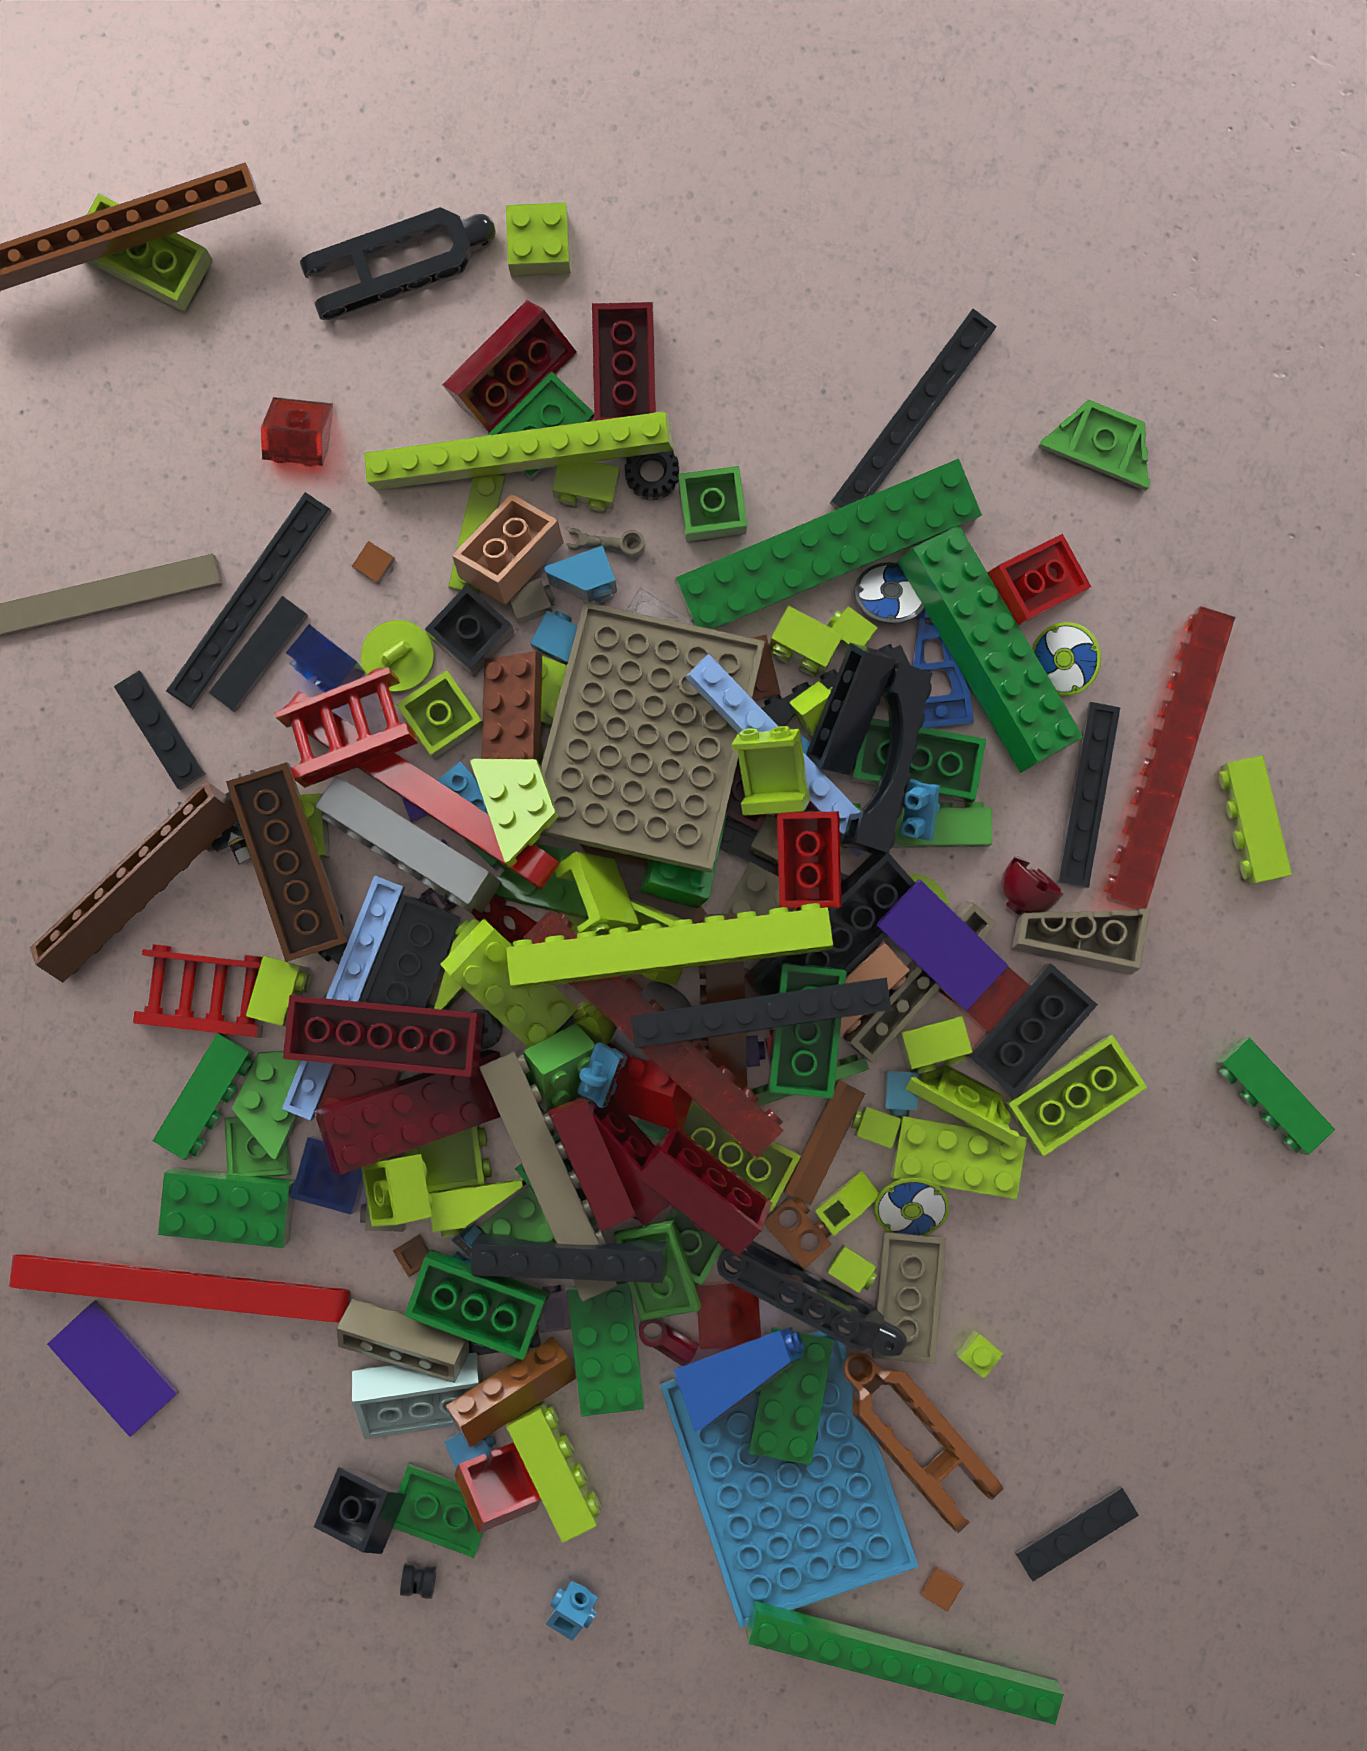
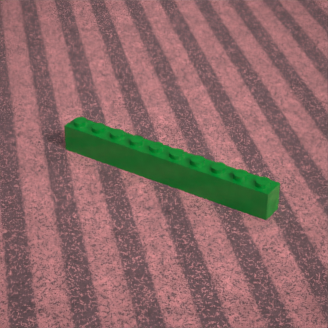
M754 1601L746 1629L748 1644L1053 1725L1056 1724L1064 1696L1056 1680Z

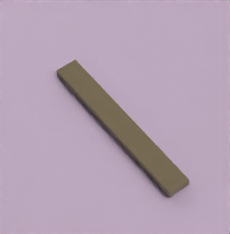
M212 553L0 603V637L222 585L215 555Z

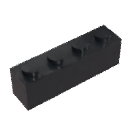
M850 642L806 753V756L816 766L824 770L850 776L887 681L892 673L895 659L879 650Z

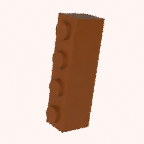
M551 1337L528 1352L524 1360L517 1359L447 1404L446 1407L456 1428L469 1447H472L577 1377L569 1357L555 1338Z

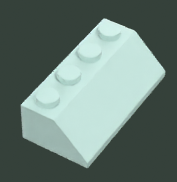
M477 1352L469 1353L455 1383L399 1365L369 1367L363 1370L352 1371V1402L364 1439L455 1426L446 1405L483 1382Z

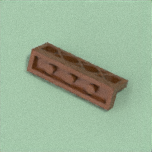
M841 1080L835 1082L833 1099H827L800 1154L801 1157L783 1190L784 1193L795 1198L799 1197L800 1200L810 1205L812 1204L864 1098V1092Z

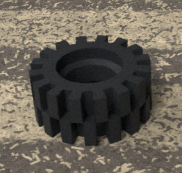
M674 451L626 458L625 478L627 485L630 489L634 490L635 495L639 496L640 494L646 500H648V497H652L653 500H659V496L664 498L668 496L670 490L673 491L675 489L676 482L678 483L679 461L677 456L675 457ZM648 460H656L664 468L663 476L657 481H647L641 476L640 468Z

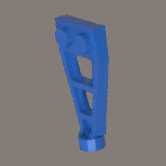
M923 609L916 616L918 624L912 666L928 672L943 670L948 675L952 691L949 695L933 696L926 700L923 710L925 719L922 727L933 729L973 724L971 695L964 675L934 624H927L925 622L931 619L926 610ZM926 641H940L944 654L943 662H925L924 644Z

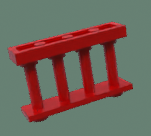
M389 667L372 670L368 676L305 701L289 703L282 710L274 712L276 719L286 728L292 726L301 761L299 765L290 769L293 779L304 788L419 743L415 731L406 722L403 724L399 723L389 687L399 684L400 681ZM377 692L387 727L385 731L372 735L360 699ZM349 704L359 738L357 742L342 746L332 710ZM320 715L330 750L327 754L314 757L303 721Z
M153 944L152 950H142L143 956L154 957L148 1006L144 1007V1012L134 1011L133 1023L262 1038L263 1025H255V1019L247 1017L246 1014L263 957L245 955L244 961L181 954L171 952L172 946ZM167 959L185 961L179 1009H175V1015L163 1014V1008H160ZM197 962L215 964L210 1011L206 1013L205 1019L194 1018V1011H191ZM228 966L246 968L240 1017L237 1016L236 1022L224 1021L225 1015H222Z

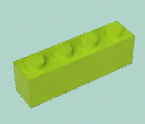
M1260 755L1228 762L1220 766L1221 772L1218 773L1219 783L1222 790L1226 789L1227 792L1226 812L1228 818L1234 821L1236 831L1233 832V841L1236 849L1241 850L1243 861L1240 862V870L1243 878L1248 879L1249 885L1291 876V867L1264 756Z

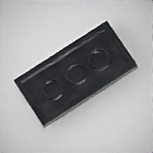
M402 894L360 1002L426 1008L442 968L440 964L446 958L461 917Z

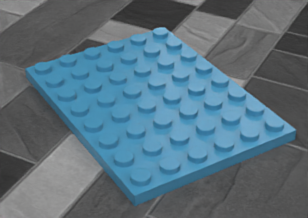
M819 1330L808 1333L824 1337H830ZM834 1339L811 1465L749 1454L760 1391L716 1424L695 1432L677 1379L674 1378L660 1383L739 1628L748 1625L754 1601L794 1610L919 1567L878 1443L852 1414L854 1388L842 1374V1363L846 1356H848L845 1344Z

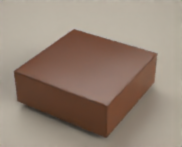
M368 541L352 567L379 584L395 558Z
M421 1234L393 1250L408 1277L420 1271L424 1257L431 1251Z
M935 1566L920 1591V1595L948 1612L964 1584Z

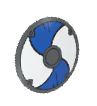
M885 562L873 565L863 571L856 581L854 593L858 606L866 615L877 621L890 624L903 623L915 618L925 607L917 597L898 563Z

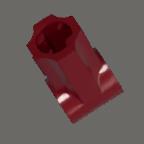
M663 1318L640 1321L639 1337L646 1346L655 1348L681 1366L690 1363L699 1347V1343L666 1323ZM648 1324H658L662 1329L661 1333L656 1337H648L644 1333V1329Z

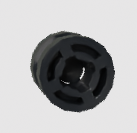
M405 1563L401 1578L400 1596L410 1597L413 1594H419L422 1598L432 1599L435 1588L436 1567L426 1566L424 1568H417L415 1564Z

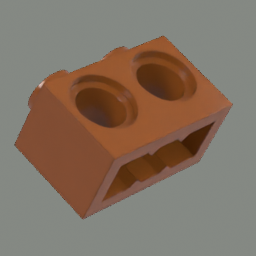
M788 1196L767 1215L764 1225L805 1270L832 1245L827 1239L831 1233L820 1221L814 1224L808 1218L807 1214L810 1212V1209L799 1197L793 1201ZM786 1210H792L797 1215V1221L791 1227H784L780 1224V1215ZM812 1233L817 1236L818 1244L814 1249L805 1250L801 1247V1239L805 1234Z

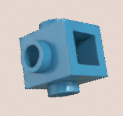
M571 1580L566 1589L563 1591L559 1588L551 1600L550 1606L554 1609L546 1625L573 1641L583 1626L588 1628L597 1613L593 1607L598 1597L585 1586L578 1585Z

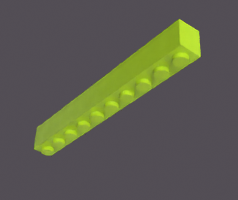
M666 411L364 452L367 483L375 490H384L556 467L559 465L674 451L671 420Z
M819 903L802 905L801 911L788 912L787 907L770 909L769 915L756 916L755 911L738 913L737 919L724 920L723 915L706 917L705 923L692 924L691 919L674 921L672 927L661 928L659 923L642 925L640 931L629 932L627 927L610 929L608 935L596 936L595 931L578 933L576 939L564 940L563 935L546 937L544 943L532 944L530 939L518 940L513 942L512 947H506L510 986L512 990L826 951L832 949L833 940L828 907L820 908Z

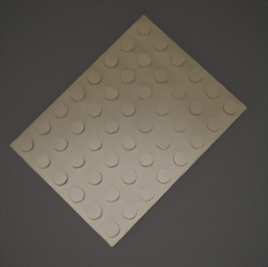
M584 602L541 765L558 818L548 829L543 830L540 835L712 873L738 761V751L732 748V742L738 733L685 677L706 655L710 654L752 698L765 641Z

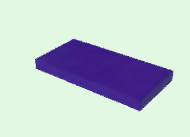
M919 879L876 924L887 937L964 1011H967L1009 966Z
M96 1300L47 1343L129 1437L135 1434L179 1393Z

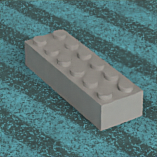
M335 775L316 804V807L324 812L321 818L344 833L346 832V834L369 849L372 847L371 850L394 865L399 860L397 866L419 881L424 876L425 878L422 882L444 897L448 892L451 893L448 899L469 913L472 912L473 908L483 913L502 881L484 868Z

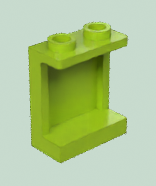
M780 726L770 731L759 732L758 729H746L738 733L732 742V748L738 751L745 798L741 803L743 815L805 811L810 801L800 730H789L787 726Z
M576 851L560 862V865L555 870L557 878L576 881L589 916L587 921L577 927L579 933L595 931L596 936L608 935L610 929L627 927L628 931L639 925L615 859Z
M479 1125L405 1152V1156L421 1154L427 1168L425 1180L428 1192L487 1184V1177H492L489 1158L484 1159L482 1148L487 1146L485 1127L480 1128Z

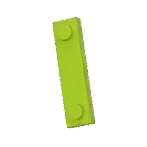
M496 474L473 478L457 549L499 507L505 476ZM453 563L449 589L461 591L467 584L479 595V589L459 578Z

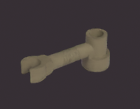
M576 528L568 530L570 534L580 537L576 544L566 543L567 547L571 550H579L582 547L597 548L603 546L604 549L623 551L626 555L634 558L640 557L645 550V539L636 530L624 532L621 538L589 535L582 533ZM639 543L637 548L630 549L631 544Z

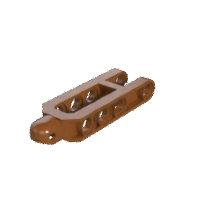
M860 1352L851 1353L846 1356L842 1363V1374L854 1388L852 1414L942 1519L955 1532L960 1533L970 1521L965 1519L954 1506L955 1501L939 1483L955 1467L959 1466L975 1486L990 1500H993L1004 1489L1003 1486L906 1372L881 1369L870 1356ZM881 1385H890L944 1448L924 1469L912 1457L914 1456L913 1452L904 1448L892 1434L894 1430L889 1425H885L872 1411V1394Z

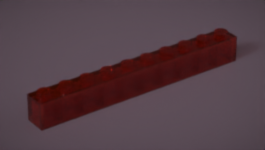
M1199 606L1193 613L1189 612L1183 628V630L1188 631L1185 642L1180 641L1175 653V659L1179 660L1176 671L1171 670L1166 683V688H1169L1170 691L1167 700L1162 699L1157 712V717L1161 718L1158 729L1154 728L1149 738L1148 746L1152 747L1149 758L1145 757L1139 771V775H1142L1143 779L1140 787H1135L1130 804L1134 805L1132 815H1127L1121 831V833L1125 834L1122 845H1117L1112 862L1117 864L1113 875H1108L1104 885V891L1108 892L1106 896L1107 901L1135 910L1147 909L1233 627L1234 616Z
M549 910L524 936V939H530L532 944L544 943L545 938L550 936L563 935L564 940L576 939L577 935L570 929L574 924L562 912L555 915ZM619 976L570 983L633 1043L631 1015L665 1011L654 999L647 1002L640 995L643 989L630 977L626 980ZM690 1041L639 1048L756 1160L783 1133L784 1130L780 1127L783 1121L772 1110L768 1109L764 1112L756 1105L759 1098L746 1086L743 1090L738 1088L732 1082L736 1077L724 1065L717 1068L709 1060L713 1055L702 1044L698 1043L694 1046Z

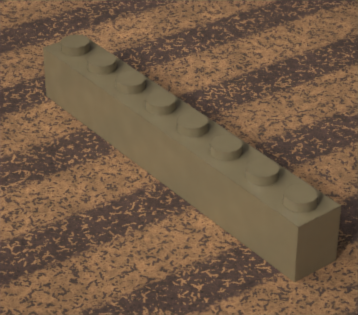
M512 1051L479 1066L557 1244H606L600 1229L593 1231L589 1219L593 1218L594 1215L587 1200L581 1202L576 1190L580 1189L581 1186L575 1172L568 1173L563 1161L568 1159L562 1143L555 1144L550 1132L556 1129L549 1113L542 1115L537 1104L543 1101L536 1084L530 1086L525 1074L529 1073L530 1070L523 1054L517 1057L515 1052ZM573 1279L582 1301L618 1286L616 1281Z

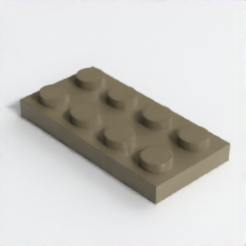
M883 1231L876 1309L885 1316V1321L904 1332L907 1338V1345L903 1353L898 1356H884L873 1350V1358L928 1364L936 1363L947 1238Z

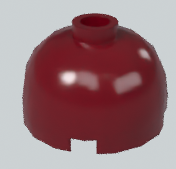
M1014 856L1004 870L1001 879L1002 893L1008 899L1005 903L1006 906L1019 915L1022 911L1026 913L1049 911L1063 896V893L1060 892L1062 889L1039 868L1037 871L1033 868L1028 869L1029 861L1019 856Z

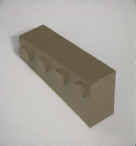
M1150 908L1126 911L1122 909L1099 912L1023 913L1016 921L1011 950L1132 975L1141 967Z

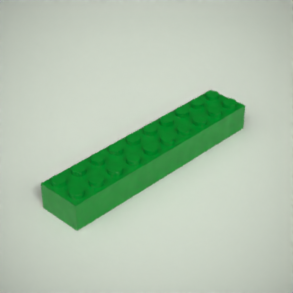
M958 458L677 576L674 581L692 624L715 630L938 536L959 525L961 526L982 516V513Z

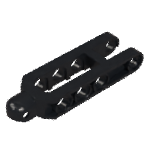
M439 207L304 256L300 260V265L306 278L332 270L333 273L355 265L361 283L317 299L315 307L321 320H331L464 273L472 252L486 248L493 242L496 234L495 224L485 214H474L461 219L459 215ZM442 230L450 232L453 241L450 251L372 278L366 257L386 250L389 252L395 251L394 247L417 240V242L423 241L422 237Z
M752 1241L746 1247L747 1251L744 1250L739 1256L725 1249L719 1256L717 1270L725 1280L850 1348L861 1351L871 1348L884 1356H898L903 1353L907 1345V1338L904 1332L885 1321V1316L874 1306L806 1269L804 1270L803 1267ZM733 1256L738 1257L741 1261L734 1259ZM725 1260L728 1265L738 1270V1272L729 1271L725 1266ZM792 1275L799 1276L803 1281L793 1277ZM788 1286L794 1287L797 1291L791 1290ZM819 1290L827 1291L830 1294V1296ZM781 1294L793 1300L794 1302H786L785 1300H783ZM816 1302H821L825 1306L818 1305ZM847 1305L855 1306L858 1309V1311L854 1310L853 1308ZM809 1309H810L811 1311H813V1312H815V1313L821 1315L822 1317H821V1318L814 1317V1316L811 1315V1313L809 1312ZM844 1317L851 1318L853 1321L846 1320ZM837 1325L850 1331V1333L840 1331Z

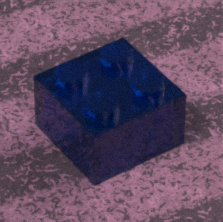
M308 624L286 652L292 659L289 665L308 681L311 677H314L316 680L313 683L323 693L358 680L365 673V670L355 659L310 624Z
M316 1136L307 1137L290 1198L350 1215L356 1213L364 1186L362 1168L342 1175L332 1171L323 1139Z

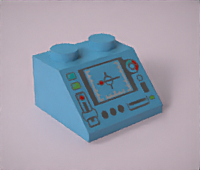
M603 546L544 567L551 586L586 602L595 600L596 604L603 603L612 599V594L617 592L616 580Z

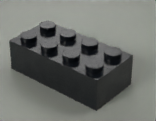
M1051 963L1045 964L972 1047L973 1053L966 1054L965 1057L1010 1098L1016 1099L1098 1004Z

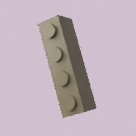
M352 1299L336 1328L338 1347L453 1383L456 1382L469 1355V1340L405 1317L399 1311H390L376 1307L370 1302H360Z

